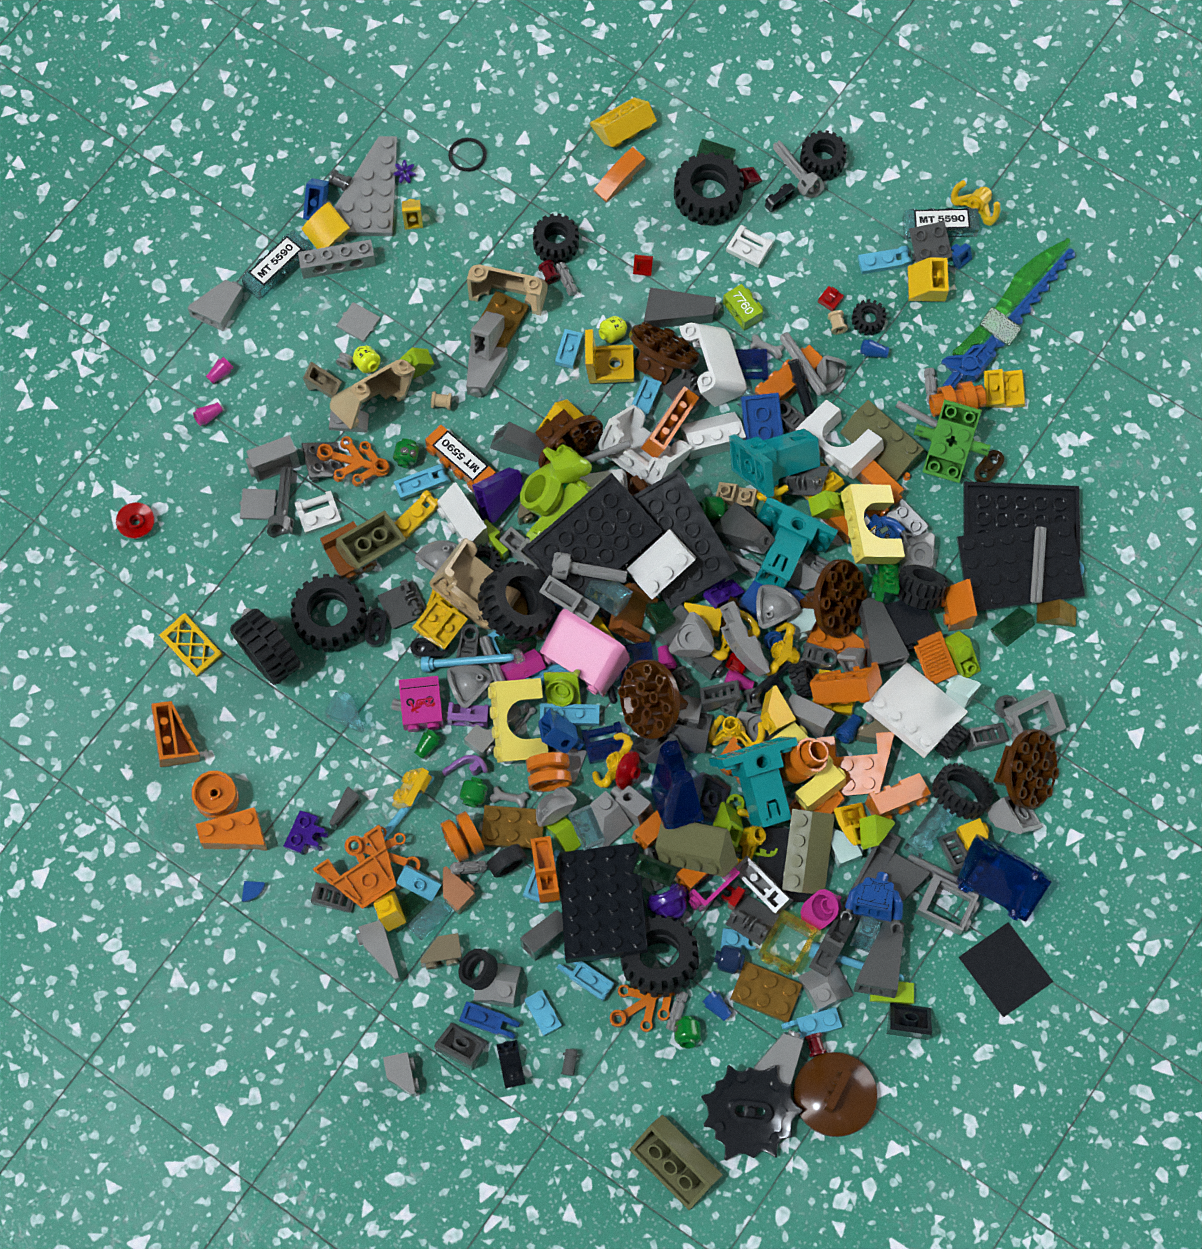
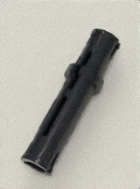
M793 359L788 362L793 377L792 382L795 383L804 415L808 416L815 411V407L807 386V376L802 370L800 359Z

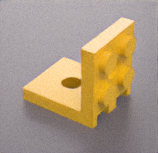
M593 329L585 330V365L589 384L634 382V346H596ZM612 361L620 362L618 367L610 366Z

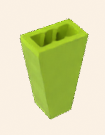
M581 479L569 483L563 490L562 497L555 509L546 516H541L529 531L533 533L535 530L543 532L584 497L592 487L588 486V483Z

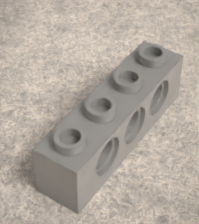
M371 239L298 252L303 279L376 266Z

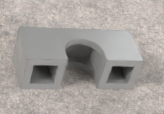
M515 704L510 707L507 714L509 728L512 725L516 726L521 720V709ZM476 724L464 738L465 745L482 758L486 755H491L494 751L495 738L492 737V729L486 730Z

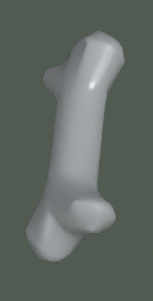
M758 335L752 336L753 342L750 344V349L761 348L774 354L776 359L782 358L783 344L773 346L760 340Z
M498 786L494 787V794L490 796V800L493 803L499 800L516 802L520 808L525 807V801L529 798L526 792L519 795L505 793Z

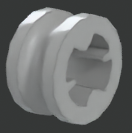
M340 352L336 363L340 367L349 370L352 367L351 364H353V357L347 353Z

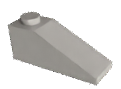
M748 856L735 867L740 872L738 876L775 914H781L793 901L788 893L782 890V887Z
M378 920L359 926L360 933L356 934L359 945H364L365 950L396 983L400 982L383 924Z

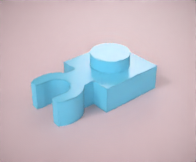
M723 928L721 948L724 945L740 949L745 947L748 951H755L756 946H750L748 943L750 939L743 937L737 931Z

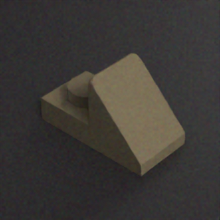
M310 362L303 376L308 390L317 389L329 398L336 395L342 381L313 362Z

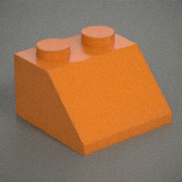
M970 579L963 580L946 588L940 606L944 607L943 622L944 625H947L948 631L971 629L975 622L977 611Z

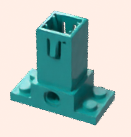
M800 429L766 440H762L758 436L743 440L736 434L729 436L732 471L767 498L774 496V488L776 485H779L778 479L820 466L819 440L806 429Z
M768 497L756 519L763 525L773 528L770 534L775 541L768 548L754 581L762 585H775L784 589L793 574L800 556L802 557L808 546L825 553L838 530Z
M781 736L708 758L710 766L718 767V769H731L732 775L739 777L752 826L767 827L791 819L779 768L784 767L781 753L792 751L791 747L798 745L796 737Z

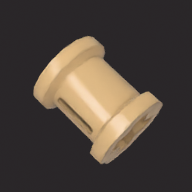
M842 310L832 311L828 314V320L832 324V334L838 335L848 330L847 325L844 323V312Z
M435 391L432 392L431 408L444 407L447 410L451 409L452 393L445 395L437 394Z

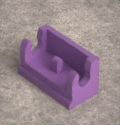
M449 702L448 725L474 727L478 724L480 727L488 728V704L484 706L470 705L467 708H462L459 704Z

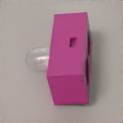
M515 648L511 652L514 656L513 661L500 666L507 681L523 680L546 668L541 655L535 649L523 654L519 648Z

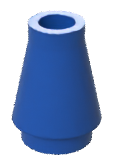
M864 339L860 349V354H864V357L887 358L889 353V347L883 346L871 339Z
M852 714L848 720L836 729L837 733L835 735L837 739L845 744L853 741L862 722L861 718Z
M714 990L702 1001L705 1004V1008L723 1021L732 1014L720 993H716Z

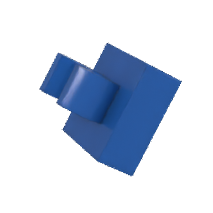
M967 243L961 247L958 244L951 247L953 251V264L957 269H960L972 260L971 246Z

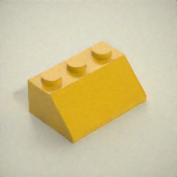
M634 97L591 121L590 126L605 145L617 147L622 144L623 140L635 137L637 132L651 128L652 124L657 122L650 103Z

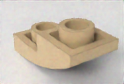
M719 482L716 496L722 497L724 503L732 506L734 502H737L743 508L749 505L752 509H755L756 495L759 492L757 489L741 488L737 484Z

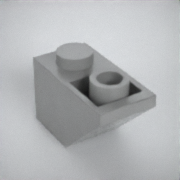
M408 1052L383 1057L388 1081L410 1096L416 1097V1090L420 1089L417 1077L413 1078L412 1070L416 1069L414 1058H409Z

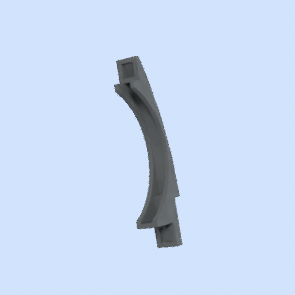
M889 832L878 846L873 847L851 890L859 883H863L865 878L876 879L878 872H884L901 840L900 837ZM848 896L842 905L841 912L834 919L809 965V968L825 977L828 976L860 916L853 914L854 921L852 923H848L850 919L849 914L845 915L844 921L840 919L841 913L846 911L845 905Z

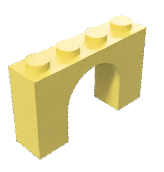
M850 484L841 491V500L844 504L848 536L851 540L855 564H896L905 557L902 539L879 538L868 530L864 522L865 510H886L894 503L891 485Z
M541 678L489 683L488 697L491 699L492 707H490V717L493 719L494 725L492 727V737L495 738L494 757L497 758V763L522 761L537 754L548 753V745L543 743L541 738L521 739L510 731L507 724L508 711L515 702L543 698Z
M793 722L772 739L781 736L796 737L797 742L809 737L802 725L798 726ZM829 755L826 767L795 792L796 800L807 811L815 810L846 786V774L840 767L836 768L834 766L833 760Z

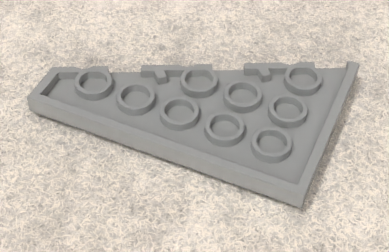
M379 136L335 205V210L350 227L345 236H393L396 178L393 173L396 172L397 137Z

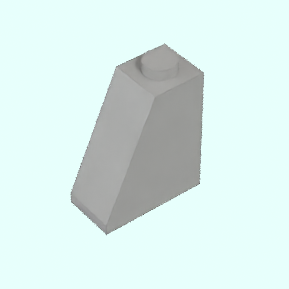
M224 280L188 306L190 317L223 331L245 296L242 286L235 281Z
M486 311L471 329L472 356L490 361L505 328L503 315Z
M470 346L466 384L467 395L473 397L487 395L508 360L507 348L496 347L489 361L472 356Z
M794 693L790 698L786 697L785 701L796 718L794 722L798 726L802 725L807 732L816 738L823 737L832 724L835 712Z
M789 1030L788 1033L783 1032L754 1065L753 1069L760 1071L776 1065L778 1079L782 1083L791 1086L804 1038L800 1037L801 1033Z

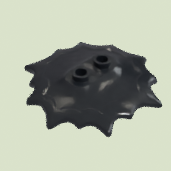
M728 1065L725 1077L716 1081L714 1091L701 1096L708 1111V1117L703 1125L704 1127L714 1129L715 1139L723 1143L725 1147V1161L739 1154H746L751 1158H755L758 1153L763 1151L776 1158L779 1142L785 1138H792L793 1120L802 1112V1109L793 1102L791 1086L782 1083L778 1079L776 1065L760 1071L751 1067L743 1071H737ZM742 1105L744 1107L743 1112H737L736 1107ZM760 1107L765 1110L762 1115L757 1113V1109Z

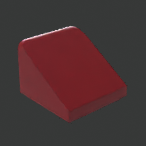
M754 167L740 169L744 178V190L762 182Z

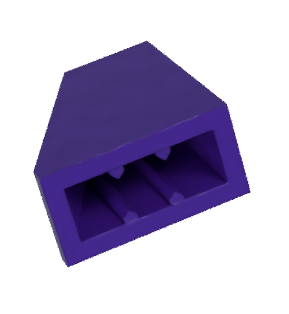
M508 467L472 485L482 520L485 521L487 519L490 523H494L521 492L523 477L520 470Z

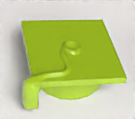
M576 669L574 672L543 673L547 704H554L560 707L569 704H581L578 679L580 670Z

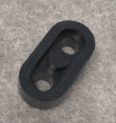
M792 183L782 185L777 193L771 194L766 198L765 208L769 212L775 211L794 196L797 188Z
M380 608L372 609L367 615L365 640L370 647H379L385 641L387 616ZM375 618L381 619L379 622L374 621ZM378 636L379 638L378 640L373 641L372 637Z
M417 638L412 641L410 649L412 655L418 659L425 656L444 658L450 652V645L448 644L443 651H437L439 646L426 638ZM419 647L424 648L422 652L417 651Z

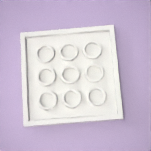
M907 662L862 707L923 758L940 743L948 731L957 722L959 723L968 712Z

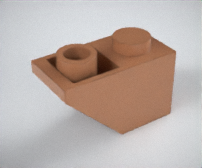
M445 866L443 868V898L456 913L460 914L476 898L475 888L468 881L464 883L459 878L460 874H452L451 869Z

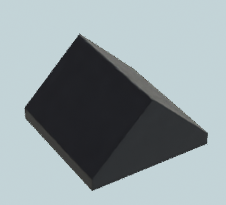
M890 1003L886 1034L928 1040L932 1035L931 1008Z

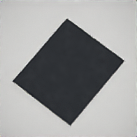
M761 827L766 833V838L760 845V849H765L767 854H770L775 848L778 850L772 857L759 856V867L782 887L790 828ZM785 890L793 899L792 902L805 903L814 895Z
M1009 922L958 957L1002 1017H1005L1053 983V980Z

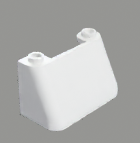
M687 323L680 326L682 337L686 341L692 342L696 350L702 348L709 371L701 374L697 381L700 393L714 407L742 396L746 392L747 386L729 332L724 328L697 323Z
M633 404L608 420L598 445L601 451L629 440L632 447L607 457L633 476L638 475L640 479H644L649 487L671 474L688 457L693 447L682 440L674 442L672 447L667 445L658 458L650 456L641 447L651 432L643 427L645 422L643 411Z

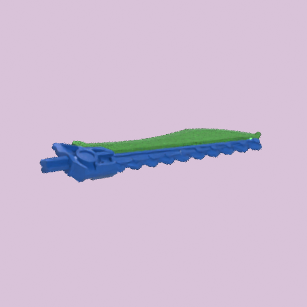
M1069 238L1044 250L1015 274L1006 292L992 312L953 350L952 356H947L942 360L941 364L945 365L952 372L943 386L951 385L954 389L960 380L975 382L993 358H995V348L1003 347L1005 345L1004 337L1012 336L1014 333L1013 326L1022 324L1023 318L1021 315L1031 313L1032 307L1030 304L1040 301L1041 296H1039V293L1048 291V282L1057 280L1058 274L1056 271L1066 269L1067 263L1065 260L1075 257L1074 250L1069 248L1054 266L1052 265L1070 243ZM1045 271H1047V274L1039 281V283L1031 290V292L1023 299V301L999 326V328L992 334V336L984 344H981L989 336V334L997 327V325L1005 318V316L1013 309V307L1021 300V298L1029 291V289L1037 282V280L1045 273Z

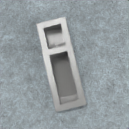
M510 526L498 540L516 560L524 562V565L529 563L534 566V569H537L538 567L523 551V548L531 542L530 539H525Z
M550 575L539 591L589 624L600 609V606Z

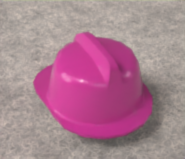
M826 889L817 891L802 905L801 919L804 925L813 931L825 928L841 912L842 905L840 900L842 897Z

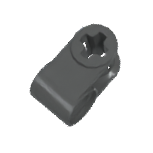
M780 401V409L785 411V414H781L782 427L787 433L796 431L795 429L806 417L788 402Z
M468 624L462 628L456 658L478 656L480 635L475 625ZM469 632H473L476 634L475 637L472 639H469L465 636Z
M811 643L803 644L804 651L799 662L806 660L812 668L833 671L836 668L838 655L834 650ZM830 657L833 659V662L826 663L823 659Z

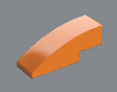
M632 147L604 175L594 188V192L607 203L632 181V177L645 166L646 158Z
M551 836L530 839L539 901L544 903L560 900Z

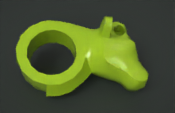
M564 444L559 446L556 451L546 447L543 452L551 463L533 472L522 486L520 493L522 506L538 516H546L555 509L562 497L565 483L576 482L580 477L587 476L592 470V465L588 460Z

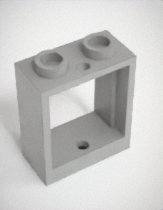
M290 435L246 451L248 458L245 461L251 477L255 476L257 482L281 474L282 467L292 469L300 467L297 452Z
M1044 689L1004 709L1006 715L1004 719L1012 730L1013 734H1011L1013 741L1023 732L1018 715L1040 704L1043 705L1050 723L1049 726L1041 729L1042 731L1051 736L1066 728L1052 692Z
M934 874L915 914L960 935L963 930L967 932L972 922L969 920L971 912L975 914L980 903L977 902L979 895ZM937 887L969 902L959 926L927 911Z

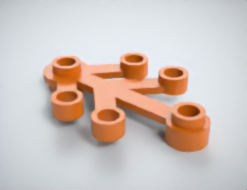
M348 436L341 439L340 446L343 449H347L351 456L333 452L332 447L328 444H321L318 447L317 457L320 460L327 461L332 459L350 464L334 471L333 479L337 482H342L346 475L362 467L368 470L353 476L352 484L356 487L361 486L364 480L374 475L383 477L389 473L390 466L387 460L378 458L371 449V444L367 441L360 443L359 451L362 454H366L370 461L363 459L353 445L352 439Z
M381 826V828L384 830L383 836L385 837L387 831L383 826ZM401 832L396 833L393 838L385 841L387 849L395 845H402L406 840V836ZM354 835L345 841L346 852L356 856L359 863L366 859L363 853L369 855L375 853L371 846L366 845L369 842L365 836L361 838ZM397 835L403 836L402 842L396 841ZM357 842L359 844V847L357 849H353L351 847V843ZM388 852L391 862L405 866L406 864L409 865L411 860H414L417 864L414 868L419 870L421 862L417 857L410 856L405 858Z
M625 984L620 985L618 995L621 998L630 996L640 1000L623 1011L614 1010L610 1014L611 1025L616 1028L622 1027L628 1017L646 1007L644 1019L640 1023V1029L645 1033L650 1032L653 1026L651 1021L655 1002L663 995H658L657 998L651 997V993L643 995L638 989L629 988ZM626 988L628 993L623 995L620 993V990ZM674 992L669 993V997L663 998L662 1007L657 1013L660 1021H667L669 1019V1006L671 997L675 995ZM665 1011L667 1017H660V1012ZM616 1016H620L622 1018V1021L620 1023H616L614 1021V1018ZM643 1023H649L650 1028L644 1029L642 1026Z

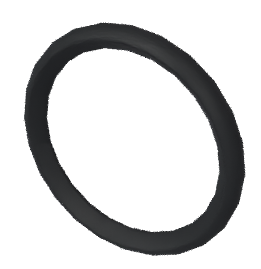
M468 137L455 141L448 153L449 161L456 169L468 172L480 168L485 162L487 155L486 148L479 140ZM465 141L478 144L483 152L482 160L479 164L470 168L457 165L452 158V152L456 145Z

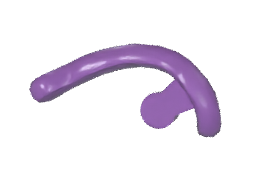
M465 755L442 770V774L447 776L458 767L467 763H473L469 766V769L474 776L478 775L481 770H483V773H487L488 768L481 757Z

